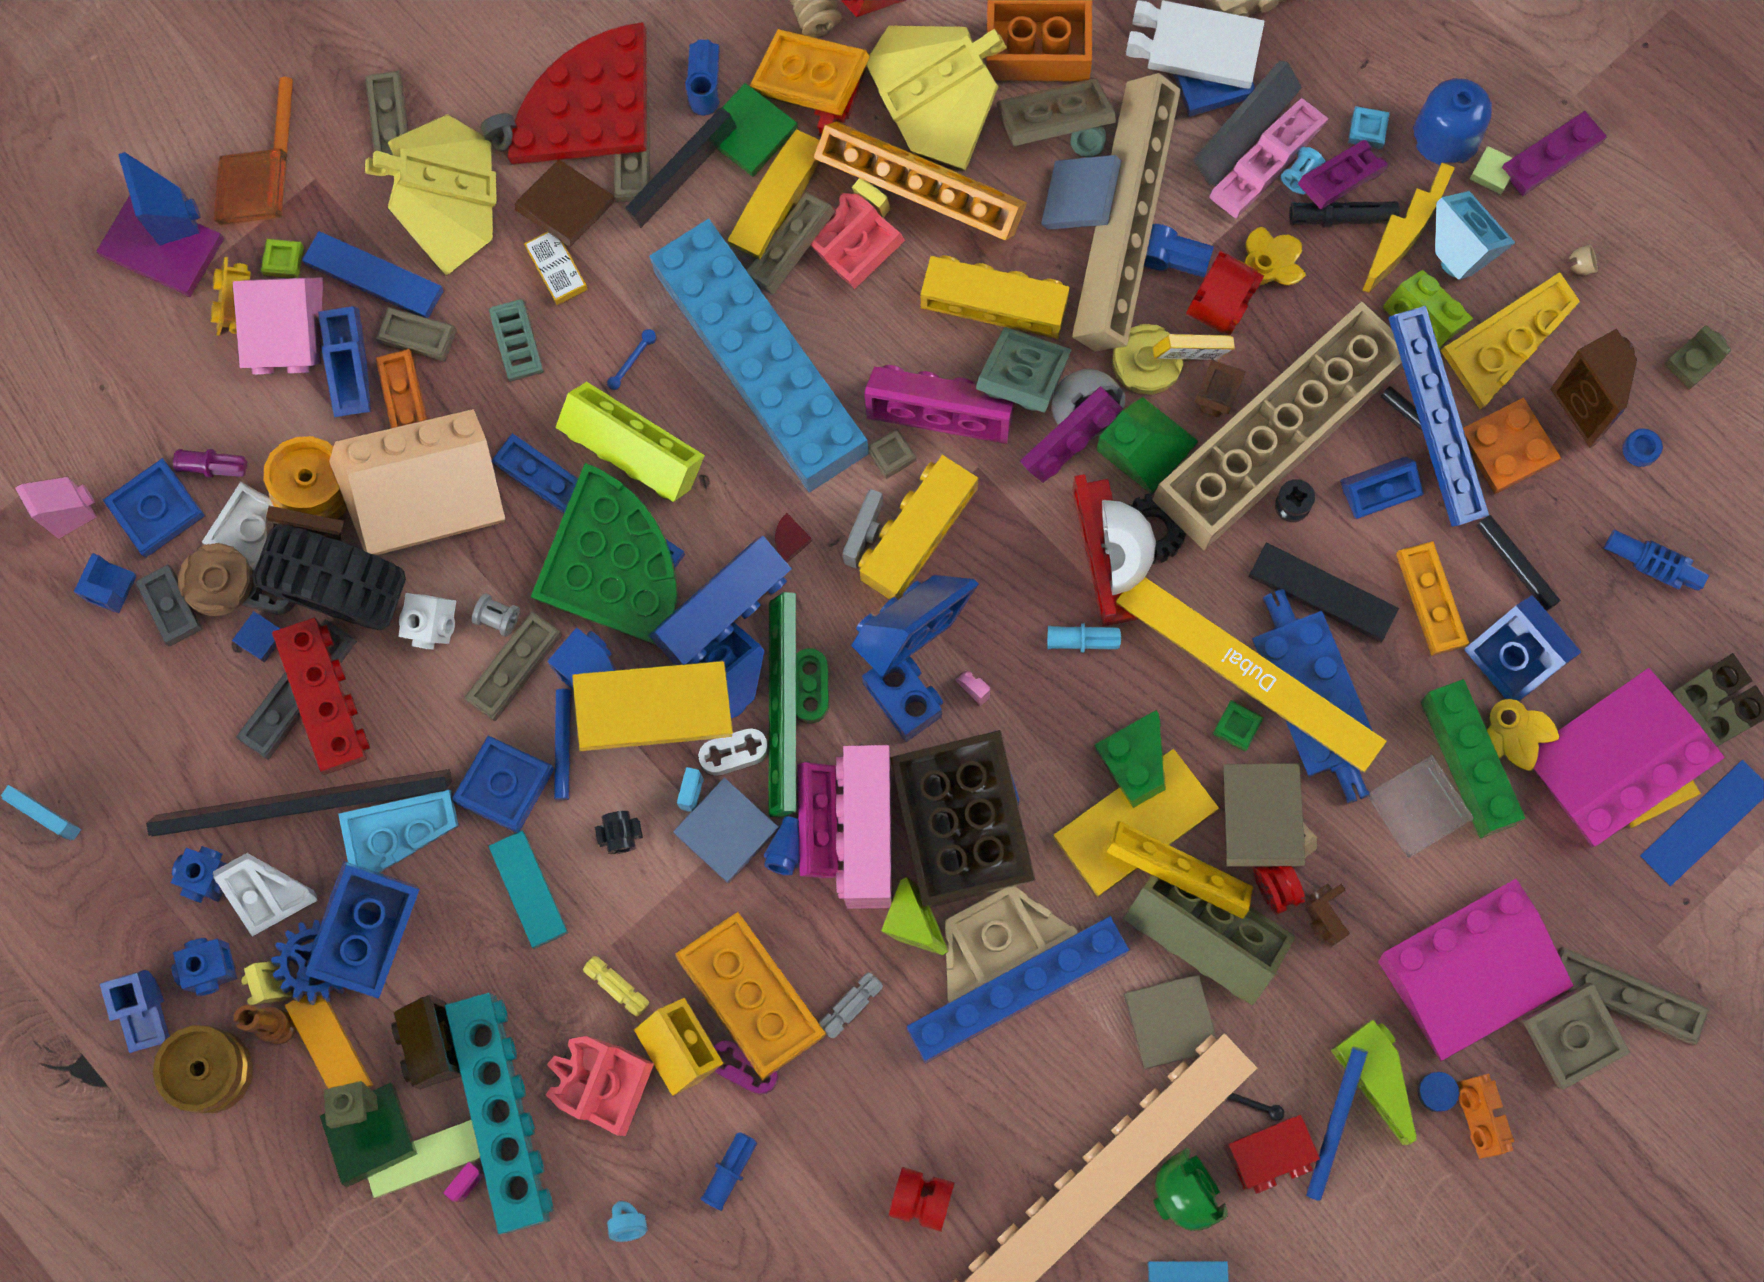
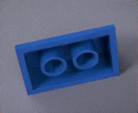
M933 575L923 583L918 580L904 592L902 598L899 600L896 597L891 598L881 608L878 615L874 616L872 613L867 615L856 627L859 633L851 646L883 677L951 627L979 583L970 578Z

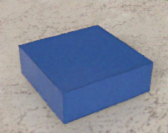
M253 611L232 641L265 663L276 648L272 632L281 628Z

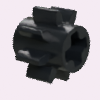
M629 811L611 812L601 817L603 825L594 827L597 844L600 847L607 846L608 854H621L636 849L635 840L643 838L638 818L631 819Z

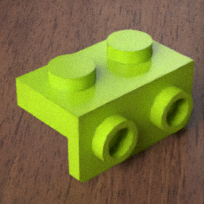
M1424 270L1402 282L1383 305V308L1391 316L1426 306L1439 350L1447 340L1465 329L1473 320L1462 304L1454 300L1439 286L1438 281Z

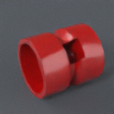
M902 1167L888 1216L906 1222L917 1218L920 1226L941 1232L955 1182L935 1176L928 1181L925 1180L922 1172Z

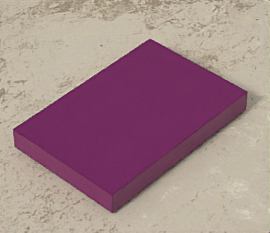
M129 195L96 252L100 257L191 297L225 238L221 233L197 223L200 233L159 246L136 217Z

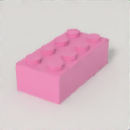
M889 745L843 746V757H836V779L838 780V787H843V794L836 795V816L838 817V824H844V832L836 833L838 861H844V870H837L836 872L838 898L844 899L847 909L890 908L892 904Z

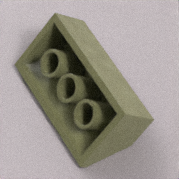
M1151 875L1123 918L1133 925L1137 931L1148 935L1164 946L1170 953L1179 956L1197 968L1201 974L1212 978L1227 988L1234 996L1243 999L1252 1006L1275 976L1296 937L1251 906L1246 916L1241 919L1154 875Z

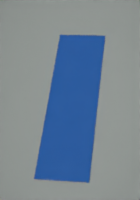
M1744 760L1740 761L1640 856L1669 886L1673 885L1764 799V780Z

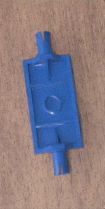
M1284 589L1275 591L1279 607L1276 605L1272 593L1264 596L1263 602L1267 606L1275 627L1269 632L1252 638L1257 653L1372 730L1323 612L1319 611L1302 619L1295 618ZM1285 720L1308 777L1329 770L1331 773H1336L1347 803L1357 801L1352 788L1353 785L1356 787L1360 800L1370 795L1359 769Z

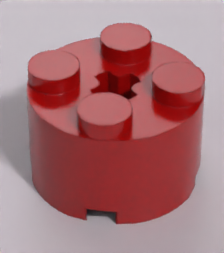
M1220 250L1185 314L1221 334L1231 335L1248 307L1247 304L1258 289L1264 275L1259 273L1257 269Z

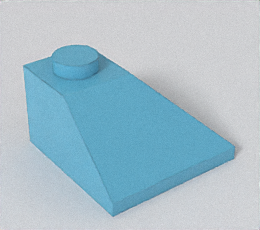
M1470 191L1442 197L1437 202L1435 254L1442 261L1441 266L1444 271L1450 276L1456 277L1458 280L1473 276L1515 244V241Z

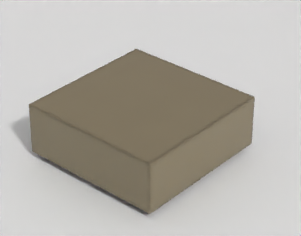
M898 429L868 445L870 456L886 479L917 461L915 454Z

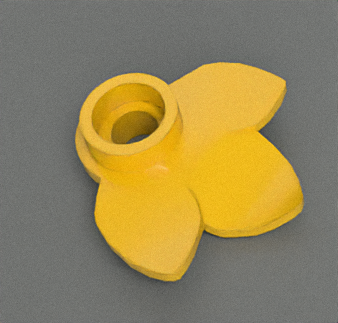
M1264 227L1256 228L1248 236L1245 243L1248 256L1244 263L1257 269L1259 273L1264 275L1260 285L1271 281H1276L1283 285H1294L1306 276L1301 267L1295 264L1302 252V244L1299 239L1291 235H1279L1273 238Z
M1501 700L1493 706L1490 712L1491 725L1487 732L1498 757L1501 758L1506 755L1514 765L1530 771L1534 768L1539 752L1538 743H1548L1559 739L1555 724L1545 713L1541 711H1527L1525 706L1517 700ZM1508 710L1516 714V721L1510 725L1502 721V714Z

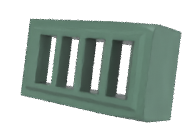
M520 299L489 308L509 382L543 373V367L524 301ZM524 329V333L505 337V333ZM528 343V347L509 352L508 348ZM529 356L532 357V361L526 362L515 366L512 365V361L522 359Z

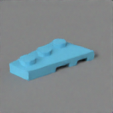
M452 791L435 792L339 813L348 862L381 873L457 828L459 825L455 805L451 800L453 797Z

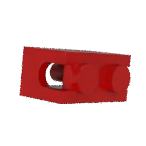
M1301 1114L1224 1145L1242 1189L1253 1187L1255 1194L1277 1186L1275 1178L1288 1172L1291 1179L1313 1171L1311 1163L1320 1160Z

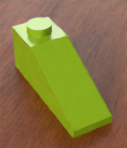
M1371 1020L1330 1051L1344 1069H1346L1352 1047H1358L1368 1052L1357 1086L1402 1145H1409L1416 1141L1417 1137L1399 1054L1393 1046L1396 1040L1384 1024L1380 1023L1377 1025L1374 1020Z

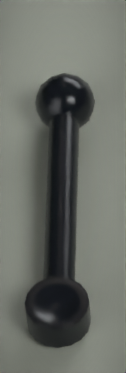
M1231 1093L1226 1098L1267 1113L1272 1120L1278 1121L1284 1117V1109L1279 1105L1268 1106L1235 1093Z

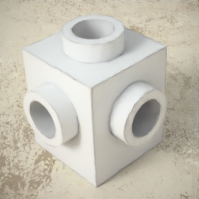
M406 593L404 606L399 616L400 630L398 637L413 639L412 646L425 649H434L435 643L449 644L450 636L455 628L454 612L456 601L429 595Z

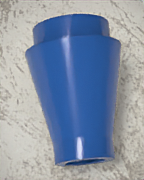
M789 816L783 818L780 828L763 855L766 858L764 866L770 871L781 875H792L794 869L799 867V819Z

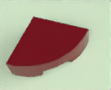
M786 513L776 528L775 545L777 552L788 563L810 544L812 540L796 521Z

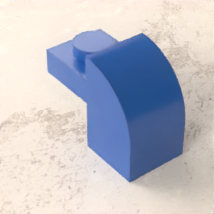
M148 970L138 971L100 983L110 1021L120 1019L129 1053L160 1045L169 1037L160 1004L164 1002L157 981Z

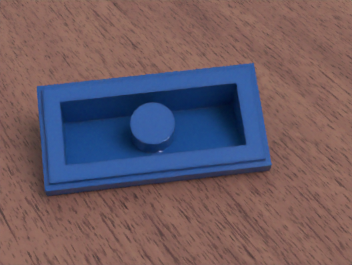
M1408 457L1388 462L1340 480L1342 490L1356 519L1424 495L1416 461Z

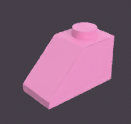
M68 477L21 484L15 488L31 518L58 539L97 517L90 506L95 501L89 490L83 484L80 486L76 485Z

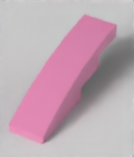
M1301 98L1261 135L1258 143L1237 162L1234 170L1213 188L1209 198L1235 219L1238 218L1297 157V152L1300 148L1306 147L1329 118Z

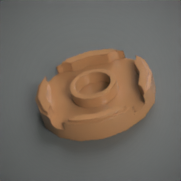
M222 543L205 544L197 548L198 551L194 552L192 556L188 555L178 573V589L186 603L197 612L209 616L226 615L238 609L247 600L253 587V570L247 558L234 547Z

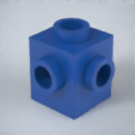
M201 846L199 852L186 848L184 854L180 855L173 865L171 883L181 887L180 895L202 903L203 898L206 897L219 902L223 891L214 879L213 871L227 864L221 861L223 854Z
M199 938L186 942L184 944L185 949L173 952L175 964H172V975L176 984L181 986L183 990L192 993L196 992V996L215 993L220 990V984L238 979L228 942L218 938L210 941L207 938Z

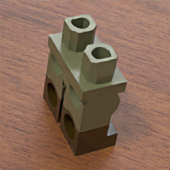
M1734 653L1671 692L1702 727L1716 747L1764 721V696L1756 685L1722 706L1719 703L1753 681Z

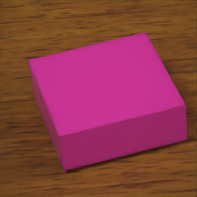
M468 1162L443 1194L453 1202H464L484 1177L483 1168L476 1162Z

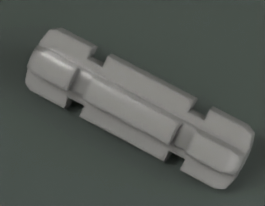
M870 972L862 976L858 981L860 985L857 988L853 986L832 1008L834 1012L831 1015L827 1013L819 1021L822 1029L832 1039L841 1033L844 1029L842 1025L845 1022L849 1024L869 1003L867 999L870 996L874 998L882 990V983Z

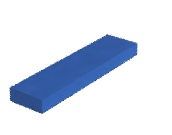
M320 231L302 259L303 263L312 269L412 314L425 318L430 317L444 292L439 284Z

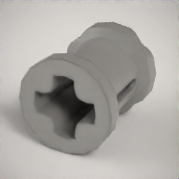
M484 593L474 608L472 623L475 625L485 624L499 630L500 635L507 637L512 633L517 623L520 608L515 605L508 607L492 600L491 595Z

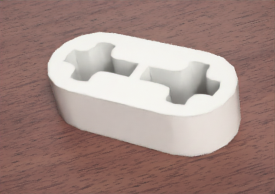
M751 728L735 732L732 737L712 739L704 743L700 748L698 756L704 771L710 775L718 776L762 762L767 756L769 748L764 734L759 730ZM753 738L755 743H762V745L756 748L757 754L750 756L748 750L738 753L735 751L745 747L746 739ZM717 749L720 754L732 752V755L721 758L722 765L715 767L713 762H706V759L711 757V750Z

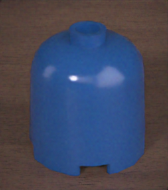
M1452 78L1436 86L1428 95L1413 125L1417 150L1427 160L1438 165L1459 161L1465 163L1477 153L1491 121L1492 103L1488 93L1479 84L1462 78Z

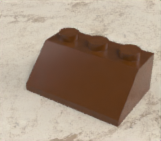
M1617 329L1578 349L1550 388L1589 448L1598 443L1628 405L1637 358L1631 342L1627 338L1622 337Z

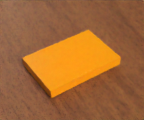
M777 29L749 86L762 96L842 115L870 56L867 50Z

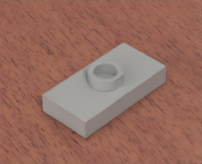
M872 489L867 492L842 552L845 565L857 569L867 543H874L880 528V523L876 521L883 507V493Z

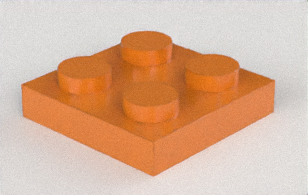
M1524 397L1463 427L1469 450L1474 454L1472 458L1494 494L1558 463L1561 459Z

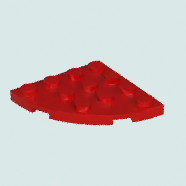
M644 22L624 25L592 36L564 53L545 70L527 93L515 118L517 127L512 129L513 140L508 149V159L511 164L647 151V30Z

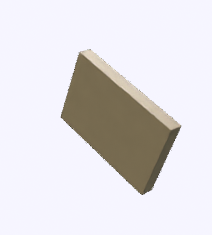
M1096 78L997 102L998 114L1013 146L1116 123L1115 111Z
M1224 764L1227 866H1305L1300 764Z

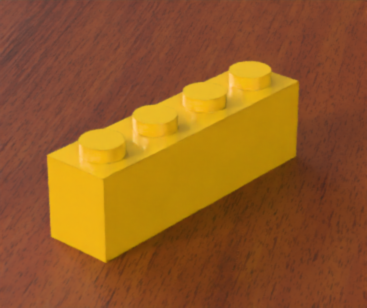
M930 256L920 294L922 309L1058 339L1070 287L1063 285V283L1055 279H1044L1042 281L1029 278L1028 275L1019 271H1010L1008 273L997 271L990 265L976 263L974 265L961 263L952 256Z
M941 455L936 464L930 462L926 466L920 477V480L923 482L916 492L910 490L900 504L899 508L902 511L895 521L892 519L887 521L879 534V538L882 540L874 550L869 548L858 564L861 568L859 570L860 580L889 600L893 597L899 600L978 490V477L944 455Z

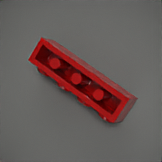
M314 617L273 631L272 635L320 772L327 775L366 761L365 751L371 749L364 729L357 730L352 716L357 715L358 710L352 694L345 695L340 683L346 680V676L340 660H332L328 647L333 646L334 642L327 624L321 626Z

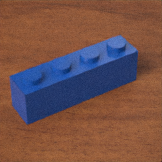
M761 536L750 543L649 633L648 636L674 665L697 664L707 655L704 648L712 640H715L717 643L721 642L734 630L731 625L732 622L740 615L746 619L761 606L757 600L767 591L770 595H773L786 584L787 580L784 576L792 568L768 540Z

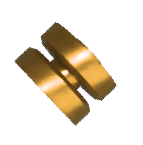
M199 1025L185 1027L169 1036L158 1050L153 1067L156 1089L166 1103L183 1111L215 1114L230 1109L241 1100L251 1084L253 1073L250 1051L239 1037L225 1030Z

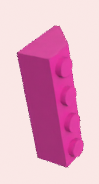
M885 365L883 368L874 366L864 393L867 419L1004 444L1008 442L1015 402L1003 398L990 397L985 392L977 390L976 384L969 379L954 378L953 380L939 378L937 374L928 371H921L915 374L904 372L902 368L894 365Z

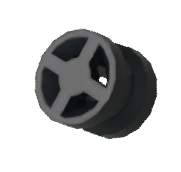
M1300 479L1287 481L1282 485L1275 500L1277 514L1287 522L1302 521L1308 516L1315 502L1313 488L1307 482ZM1295 494H1296V496H1298L1299 498H1303V500H1299L1298 498H1296V497H1295Z

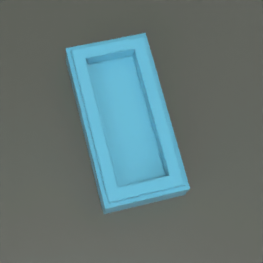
M10 785L1 794L4 801L61 837L71 841L81 831L76 825Z

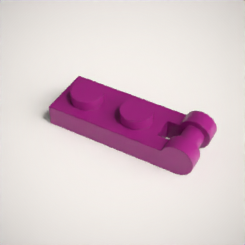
M1364 139L1303 175L1298 185L1320 209H1323L1370 179L1374 180L1388 168L1389 164L1382 157L1377 158L1371 152L1372 146Z

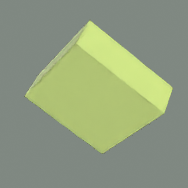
M1487 146L1470 180L1501 195L1510 180V176L1502 167L1512 157Z

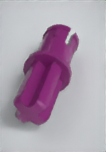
M178 449L174 453L173 467L176 472L204 473L208 478H212L214 475L243 477L246 475L248 461H246L244 456L219 454L214 449H208L206 452Z

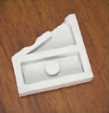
M249 853L213 871L214 879L252 937L318 901L314 890Z

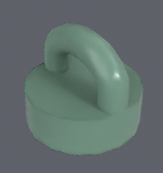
M1102 126L1073 132L1070 139L1071 147L1075 153L1082 157H1094L1100 154L1104 148L1107 138L1106 132Z

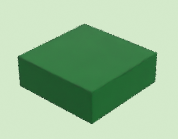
M1230 700L1212 735L1246 752L1264 717Z

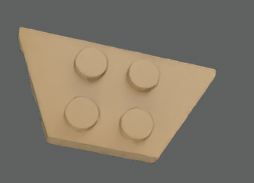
M1015 886L1002 889L945 920L946 946L949 951L946 953L948 1002L950 1003L1071 938L1079 933L1078 930L1060 920L1050 910L1030 899L1027 894Z

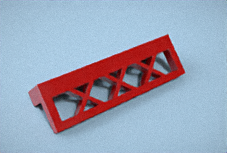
M1085 474L1074 476L1072 492L1102 626L1139 620L1117 605L1116 601L1122 593L1112 595L1110 581H1112L1110 555L1106 554L1105 548L1101 547V544H1105L1102 500L1113 501L1109 479L1087 483Z

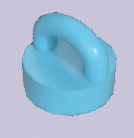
M618 1201L613 1205L612 1218L607 1222L610 1239L625 1242L638 1239L646 1234L648 1230L644 1214L638 1213L636 1208L626 1201Z

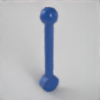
M646 329L642 332V341L618 373L608 379L607 386L611 390L620 388V380L645 347L656 341V334L653 330Z

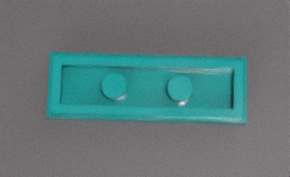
M522 830L519 834L515 833L489 845L488 847L532 948L536 949L568 934L569 932L525 832Z

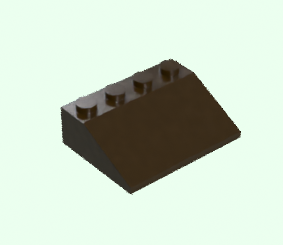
M1001 730L890 757L924 907L948 904L1035 881Z

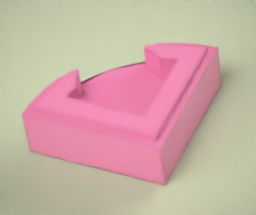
M965 670L955 681L981 706L990 698V687L981 678L975 679L971 671Z

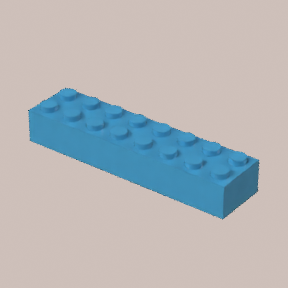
M710 219L705 220L649 256L654 273L809 493L869 454L868 440Z

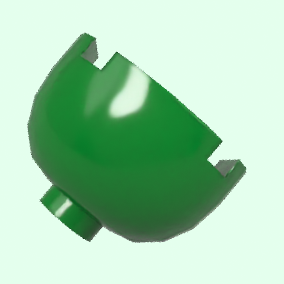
M1186 1148L1168 1159L1157 1172L1155 1189L1158 1197L1153 1201L1158 1213L1165 1221L1171 1218L1177 1226L1183 1229L1202 1231L1226 1219L1228 1211L1225 1203L1218 1207L1214 1197L1220 1191L1211 1174L1197 1155L1189 1159L1190 1149Z

